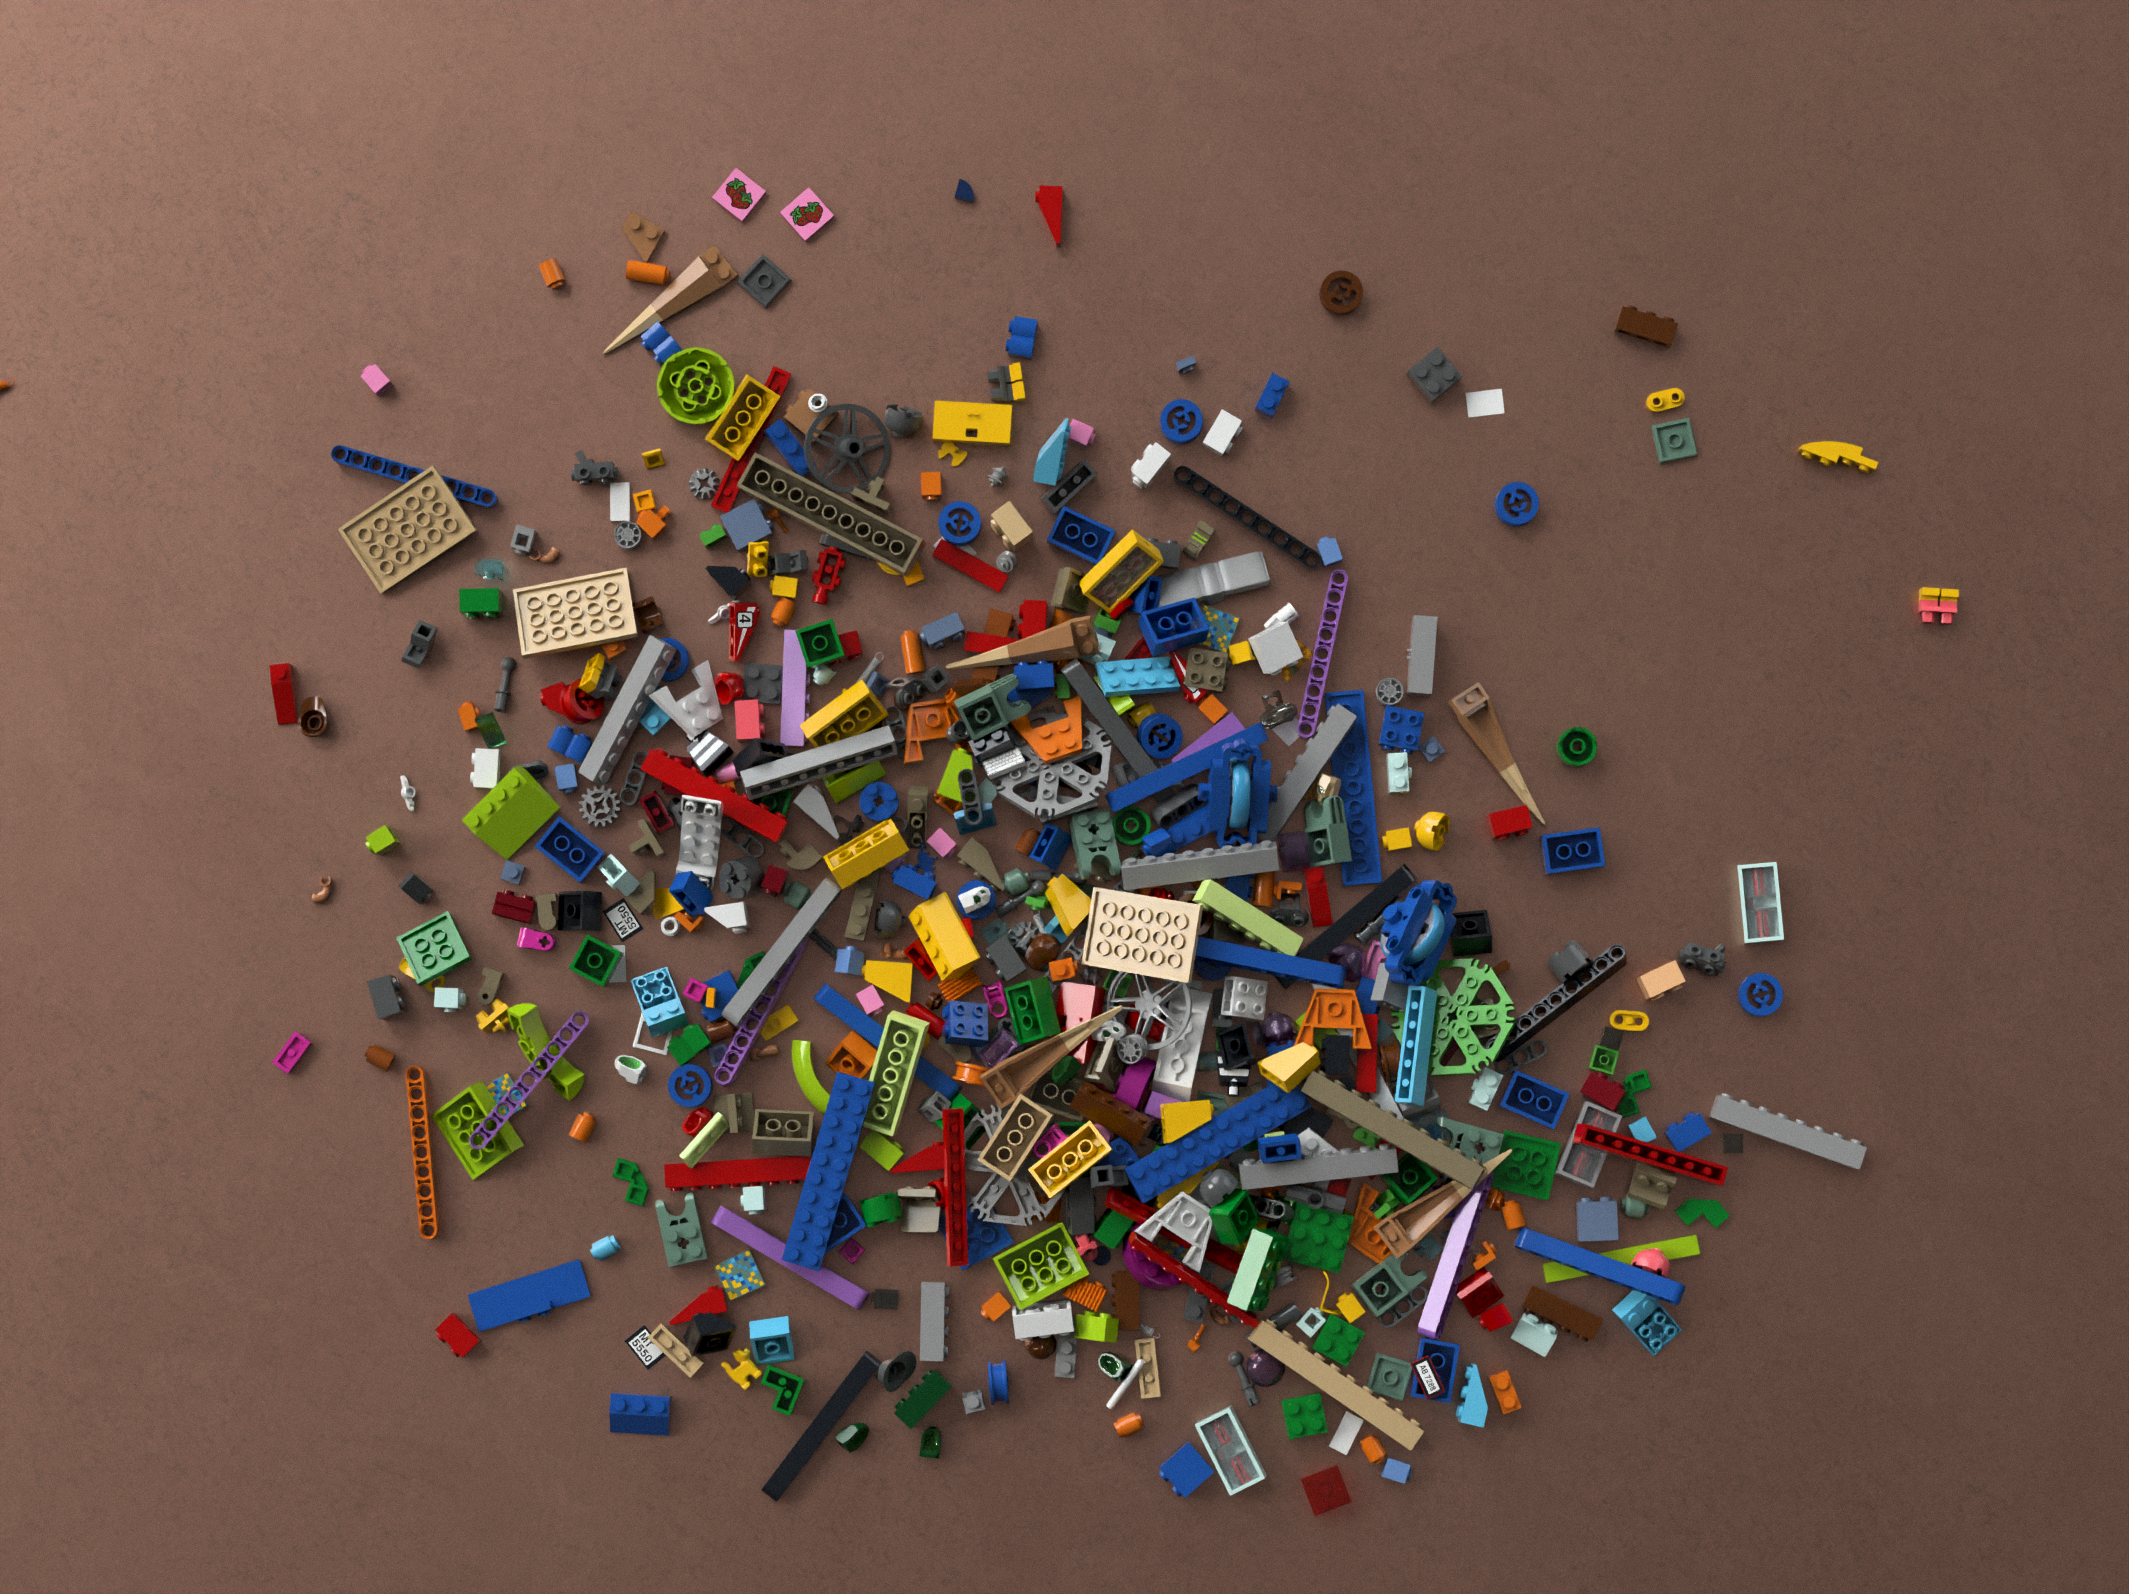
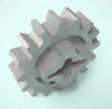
M595 785L594 791L588 788V795H581L584 801H579V804L583 805L579 812L585 813L582 818H589L588 824L595 822V827H598L599 823L606 827L607 821L613 824L612 818H618V815L615 814L616 811H621V808L617 807L621 801L615 800L618 794H611V788L606 791L604 785L601 786V789H598ZM599 793H602V794H603V795H601V797H599V798H595V799H594V798L592 797V796L595 795V794H599ZM610 798L613 803L612 809H610L608 805V801L610 800ZM603 801L602 805L604 806V809H599L598 811H596V803H601ZM588 803L591 804V808H592V811L590 812L591 814H589L588 809H587V804H588ZM602 814L608 815L606 818L597 819Z

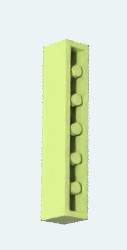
M1211 879L1202 881L1192 900L1199 905H1203V911H1210L1217 920L1229 923L1228 926L1235 931L1240 930L1247 939L1259 942V946L1265 950L1295 956L1304 939Z

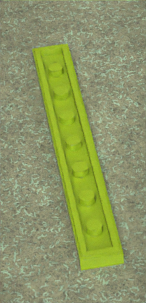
M1691 1235L1597 1254L1631 1265L1635 1255L1645 1249L1658 1248L1668 1260L1700 1254L1697 1235ZM1556 1262L1542 1264L1546 1283L1590 1275Z

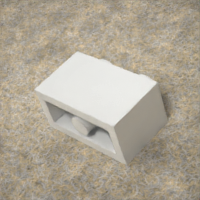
M1222 409L1202 445L1220 456H1223L1224 453L1228 454L1233 446V443H1231L1234 436L1238 437L1243 429L1241 426L1242 420Z
M476 748L475 753H472V764L475 765L474 772H471L470 783L473 784L474 788L493 789L499 783L501 751L499 749Z

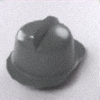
M904 1351L894 1359L884 1360L880 1364L875 1378L884 1385L887 1391H896L913 1374L916 1368V1356L910 1351Z

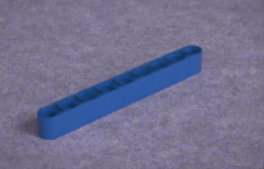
M342 445L335 446L331 451L332 459L339 465L402 484L410 481V476L413 473L420 474L425 471ZM339 451H345V457L341 460H338L337 453ZM363 456L364 462L361 465H356V458ZM382 462V468L375 471L373 469L374 464ZM394 468H401V473L398 476H392ZM441 475L447 485L456 484V490L452 493L457 500L486 509H492L498 504V497L492 490ZM469 489L475 491L472 498L465 497V493ZM486 495L493 496V500L489 504L484 503Z
M1259 722L1105 794L1112 812L1210 768L1211 759H1221V748L1225 743H1233L1238 738L1246 739L1248 743H1255L1257 745L1268 741L1269 738L1262 723Z
M1198 937L1195 960L1332 988L1344 987L1346 967Z
M824 983L813 999L876 1047H879L884 1027ZM920 1055L915 1076L934 1091H939L952 1102L963 1087Z
M1520 1228L1514 1247L1674 1305L1680 1304L1686 1288L1685 1285L1526 1228Z

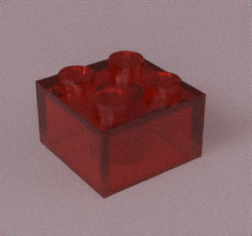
M1337 1464L1300 1477L1314 1516L1351 1502Z

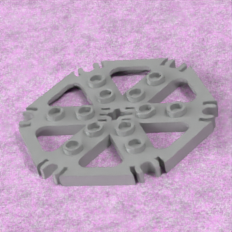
M1049 706L1028 714L1027 717L1029 722L1044 719L1046 724L1067 718L1068 715L1067 713L1065 715L1064 707H1061V712L1055 713L1054 706H1051L1050 713H1048ZM1082 717V726L1090 732L1087 737L1082 738V753L1055 761V765L1045 764L1008 724L1005 728L1014 747L1019 748L1023 758L1028 761L1025 762L1026 765L991 779L992 784L1000 783L1001 785L996 787V792L999 793V796L1034 818L1036 811H1038L1039 819H1041V815L1044 812L1048 813V817L1051 820L1053 817L1052 812H1055L1054 819H1057L1096 802V799L1099 800L1100 798L1096 791L1101 790L1105 792V786L1108 787L1112 745L1110 740L1102 741L1107 738L1106 732ZM1095 755H1102L1101 772L1096 776L1075 765ZM1039 779L1037 799L1034 802H1028L1013 792L1014 789ZM1059 780L1082 793V796L1065 804L1057 803Z
M996 1104L998 1107V1112H996V1107L991 1105V1114L987 1115L985 1110L981 1109V1114L984 1118H981L978 1111L964 1130L965 1170L993 1173L978 1195H970L966 1187V1209L973 1203L974 1206L970 1208L969 1212L973 1213L978 1208L980 1210L978 1219L983 1218L984 1214L987 1213L983 1220L987 1222L1028 1226L1025 1220L1027 1218L1028 1223L1033 1225L1032 1217L1036 1215L1042 1221L1043 1217L1040 1214L1042 1211L1046 1218L1065 1193V1189L1046 1204H1041L1038 1201L1028 1178L1033 1177L1028 1169L1042 1159L1031 1157L1034 1149L1013 1182L1008 1181L977 1159L982 1151L967 1149L966 1142L978 1126H984L989 1139H991L1003 1121L1004 1116L1012 1107L1011 1105H1006L1001 1109ZM1049 1125L1048 1128L1046 1129V1131L1044 1132V1134H1045L1052 1126ZM1009 1185L1020 1208V1214L1016 1217L998 1215L994 1212L995 1204Z

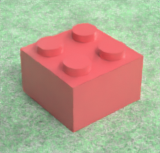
M758 699L735 701L737 741L739 743H749L755 738L762 739V737H766V728L761 718H765L763 704Z

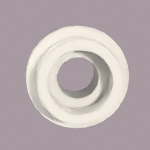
M814 394L810 397L808 405L813 412L820 413L827 408L828 401L823 394ZM816 402H822L820 406H815Z
M667 917L661 923V930L667 936H675L680 931V922L674 917ZM669 923L674 924L673 930H668L667 926Z

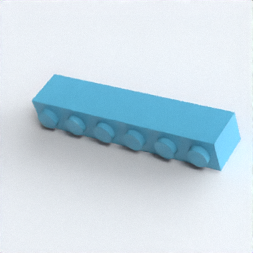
M1426 986L1408 987L1395 1102L1405 1106H1424L1437 991Z

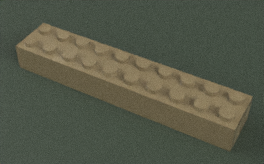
M756 452L736 485L741 492L907 578L926 545L922 538Z
M1312 1070L1301 1089V1092L1307 1097L1474 1191L1485 1172L1482 1162L1473 1157L1471 1160L1465 1158L1466 1153L1457 1148L1454 1151L1448 1148L1447 1142L1440 1138L1437 1140L1432 1139L1431 1133L1422 1128L1419 1131L1416 1130L1412 1122L1406 1119L1402 1121L1397 1119V1114L1391 1110L1386 1109L1383 1111L1379 1109L1381 1106L1375 1101L1369 1099L1367 1102L1363 1099L1364 1096L1353 1089L1350 1092L1346 1090L1345 1084L1335 1079L1332 1082L1329 1080L1330 1077L1324 1072L1318 1070L1316 1073Z

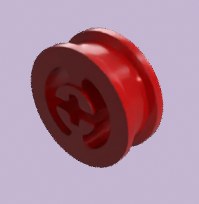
M578 679L561 690L559 704L568 720L578 725H584L601 715L604 701L603 697L595 699L580 689L581 679Z

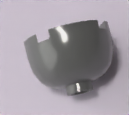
M887 404L884 416L885 424L889 430L893 431L894 436L904 438V435H912L919 430L924 418L921 412L906 406L904 408H897L898 404Z
M879 899L878 904H881V908L876 909L874 930L878 931V934H874V937L889 939L899 933L900 927H904L905 916H902L901 909L896 903Z
M1225 1169L1208 1170L1201 1177L1203 1181L1200 1184V1195L1210 1207L1216 1206L1224 1200L1223 1196L1229 1195L1236 1188L1239 1181L1231 1172Z

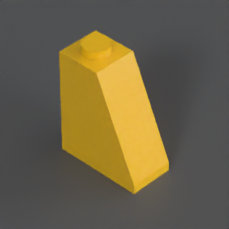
M1062 873L1058 878L1054 876L1047 884L1049 888L1045 895L1064 933L1069 936L1089 915L1091 898Z
M866 960V965L863 964L861 973L862 976H865L867 982L906 1003H911L913 963Z
M1303 1042L1262 1059L1257 1064L1262 1076L1289 1093L1312 1070L1316 1069L1321 1064L1318 1050L1314 1046L1310 1047Z
M1210 1100L1160 1104L1163 1143H1171L1212 1119L1211 1116L1214 1115L1213 1104H1210Z

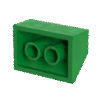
M1047 977L1029 980L1004 988L1019 1045L1061 1034Z

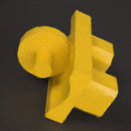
M768 541L749 542L747 551V574L749 576H767Z
M495 999L490 1004L495 1011L489 1016L483 1010L476 1015L479 1028L486 1034L491 1029L494 1033L500 1029L505 1033L507 1031L505 1025L510 1022L507 1018V1009L510 1007L499 999Z

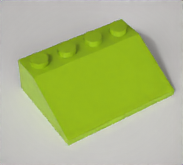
M520 765L514 767L462 821L477 837L508 860L561 807L529 772Z
M482 1080L469 1086L431 1114L434 1122L473 1180L524 1146L507 1120L485 1147L480 1150H474L470 1147L469 1138L471 1134L497 1105ZM499 1107V1108H498L499 1114L502 1115V1116H505V1115L503 1114V1112L501 1111L500 1107ZM492 1120L487 1121L485 1124L486 1129L489 1131H494L496 1128V1124ZM479 1135L474 1136V1145L481 1146L483 1138Z
M1062 1221L993 1257L1019 1310L1089 1275Z

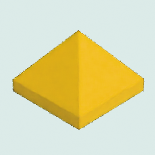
M660 448L642 453L646 469L665 464Z

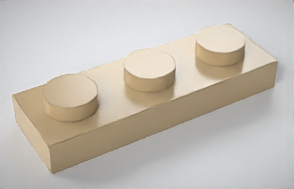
M662 1323L649 1335L648 1339L690 1378L704 1364L697 1356L691 1357L688 1347Z
M1154 1338L1135 1340L1137 1360L1141 1358L1145 1361V1364L1138 1373L1141 1399L1161 1397Z

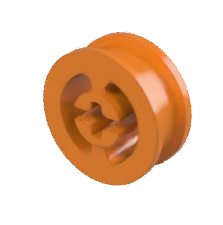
M955 1062L957 1070L956 1075L952 1076V1079L977 1086H985L980 1079V1075L990 1069L970 1063Z

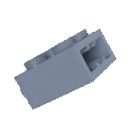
M755 499L720 516L739 553L748 548L749 542H761L773 535L771 530L774 527L769 519L765 520L762 515L765 510L761 502L756 503Z
M954 612L921 627L922 633H920V637L924 646L929 645L930 649L938 650L946 646L945 643L950 640L956 642L962 639L963 634L966 633L958 613Z
M1600 1197V1201H1592V1198H1580L1581 1202H1576L1577 1241L1619 1240L1617 1201H1612V1197Z

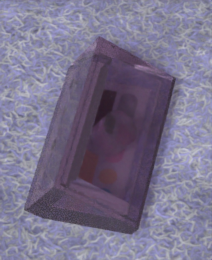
M1002 1027L978 1055L985 1066L991 1069L997 1063L1004 1061L1020 1043L1007 1029Z

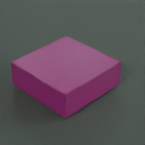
M691 977L682 995L700 1004L709 986Z
M850 1237L838 1252L853 1265L864 1253L865 1249Z

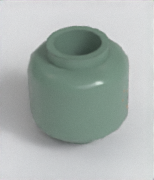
M1015 868L1005 873L1001 882L1007 895L1017 896L1029 890L1028 883L1031 882L1027 871L1022 872L1020 868Z
M794 881L791 885L787 883L782 891L785 895L783 901L794 909L799 910L811 897V890L799 881Z
M1627 1195L1626 1199L1622 1198L1621 1210H1624L1626 1217L1643 1219L1645 1215L1649 1214V1204L1629 1198Z

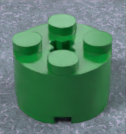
M1581 727L1566 730L1559 737L1556 744V752L1559 759L1565 765L1573 768L1588 764L1594 758L1597 751L1595 736L1588 729ZM1577 743H1579V744H1580L1579 749H1580L1581 751H1579V750L1574 751V750H1573L1574 746H1573L1572 744H1575V745H1576Z
M1126 806L1120 809L1112 820L1115 838L1125 846H1137L1143 843L1142 837L1150 833L1151 822L1149 816L1144 810L1136 806ZM1130 821L1137 825V827H1134V831L1126 828Z
M898 1191L872 1196L871 1199L859 1200L867 1227L879 1225L884 1222L883 1220L886 1223H891L902 1218L901 1215L903 1213Z

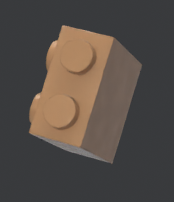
M810 388L806 391L802 390L796 399L798 401L794 406L791 404L784 412L786 414L784 419L804 436H806L812 421L820 414L813 412L809 408L808 401L812 395L816 394ZM816 402L815 406H820L822 402ZM836 411L825 417L816 429L826 431L839 416V412ZM814 433V434H813V436H815V437H817V438H819V439H820V437L822 436V435L817 434V433Z

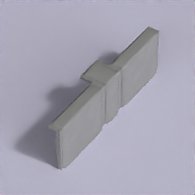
M1262 551L1224 559L1216 563L1204 564L1196 568H1187L1155 576L1163 579L1158 607L1194 597L1197 603L1205 601V605L1216 604L1224 601L1225 595L1236 594L1271 584Z

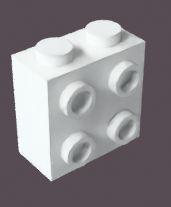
M1157 442L1153 446L1149 444L1143 452V459L1141 461L1138 459L1131 467L1132 482L1140 489L1144 487L1147 490L1171 459V453Z
M1279 622L1248 638L1263 674L1276 675L1282 671L1281 668L1286 665L1291 667L1298 663V659L1303 657L1288 622Z
M1225 976L1220 1015L1264 1020L1268 981Z

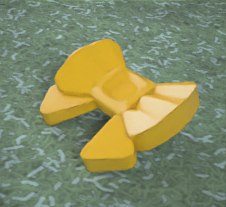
M944 442L941 450H938L939 459H942L948 453L953 456L952 467L960 465L967 457V452L960 450L954 443Z

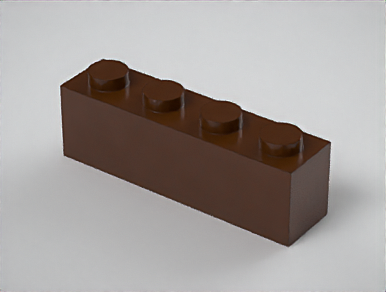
M1085 1080L1069 1106L1138 1146L1152 1122V1119L1148 1118L1145 1114L1136 1111L1128 1104L1122 1103L1111 1094L1105 1093L1094 1084L1088 1083Z
M1530 1285L1521 1304L1524 1307V1312L1532 1315L1537 1313L1542 1316V1321L1550 1325L1555 1322L1560 1325L1559 1329L1567 1333L1574 1331L1578 1333L1577 1338L1585 1342L1588 1339L1594 1340L1603 1319L1534 1285Z

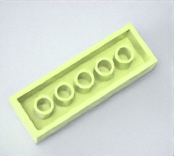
M894 1010L888 1014L869 1081L875 1082L863 1127L890 1136H894L898 1132L930 1022Z

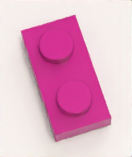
M295 1031L272 1063L289 1074L312 1042Z

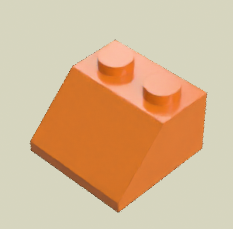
M852 1030L837 1046L825 1064L836 1074L837 1072H842L863 1079L873 1068L877 1050Z

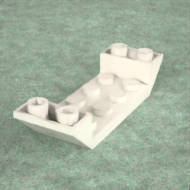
M682 795L681 812L683 814L676 874L692 871L708 890L713 891L719 860L723 802Z
M1183 988L1171 998L1168 1008L1181 1023L1186 1012V999ZM1190 989L1192 1013L1189 1024L1184 1033L1174 1043L1159 1050L1152 1091L1181 1102H1189L1191 1099L1196 1066L1213 993ZM1166 1017V1021L1178 1030L1179 1027ZM1165 1026L1161 1042L1169 1039L1175 1032Z

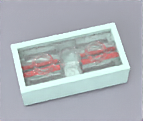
M1777 862L1737 865L1745 944L1784 941Z
M1232 1405L1195 1424L1230 1496L1267 1477Z

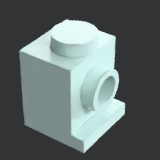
M1310 1307L1300 1320L1297 1321L1296 1325L1311 1338L1326 1321L1323 1318L1326 1314L1318 1307L1315 1309ZM1310 1317L1315 1318L1314 1324L1308 1323Z

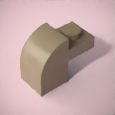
M786 839L779 843L782 846L780 851L785 857H792L786 864L794 870L806 871L812 869L823 859L810 843L800 852H797Z

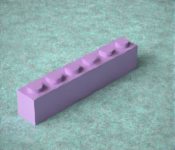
M784 630L780 743H784L786 747L805 748V743H808L809 740L800 725L809 719L806 705H810V693H807V685L811 683V674H807V665L795 632L796 630Z

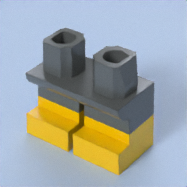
M1020 362L1007 366H997V370L987 372L989 383L1000 382L999 389L990 390L992 401H1002L1003 403L1026 401Z
M598 653L587 661L579 688L595 699L604 697L609 701L617 693L611 685L613 687L617 686L622 677L615 672L617 666L607 664L604 661L605 656Z

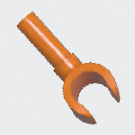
M776 509L767 511L770 521L776 519L783 532L788 531Z
M1202 1325L1197 1334L1187 1343L1188 1348L1192 1352L1201 1346L1197 1340L1206 1329L1205 1325Z

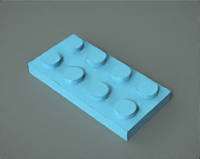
M1170 657L1096 662L1095 665L1105 697L1175 692L1180 687Z

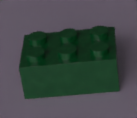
M930 1369L922 1377L924 1382L920 1386L916 1383L908 1392L910 1394L908 1399L902 1398L895 1405L897 1410L894 1414L910 1429L953 1386L937 1369L934 1371Z

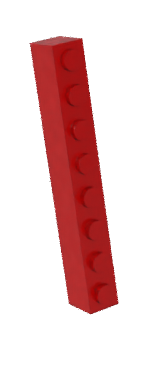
M659 748L657 751L650 750L640 768L643 772L688 796L722 801L723 815L779 844L789 825L786 821V816L778 812L775 815L769 812L770 808L764 804L759 803V805L752 803V800L748 799L747 795L742 794L739 796L735 794L736 790L728 785L724 787L718 785L719 781L711 776L705 778L701 775L702 771L695 767L690 769L685 767V762L676 757L674 760L668 758V753Z
M1577 1124L1572 1142L1714 1186L1724 1185L1728 1167L1588 1124Z
M812 1156L697 1162L692 1169L686 1163L664 1164L665 1188H670V1192L682 1191V1187L689 1186L690 1190H701V1186L709 1185V1189H719L721 1184H729V1188L740 1187V1183H748V1187L760 1186V1182H768V1185H779V1181L787 1180V1184H799L800 1179H806Z

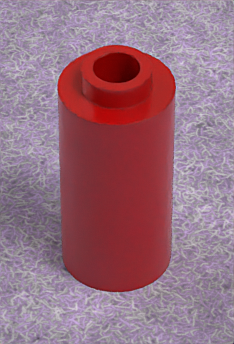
M916 1002L915 1005L911 1003L905 1013L930 1022L927 1033L938 1040L942 1035L945 1021L920 1003Z

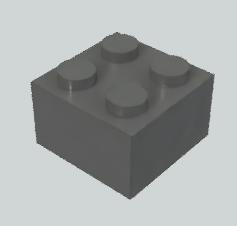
M1438 347L1408 370L1406 374L1430 404L1462 378L1461 374Z
M1006 936L986 948L988 953L985 955L991 965L994 963L997 965L996 973L1002 981L1006 979L1008 983L1027 971V968Z
M389 974L367 981L378 1019L386 1020L406 1013L407 1003L405 997L400 995L399 990L402 989L399 978L396 979L395 976Z

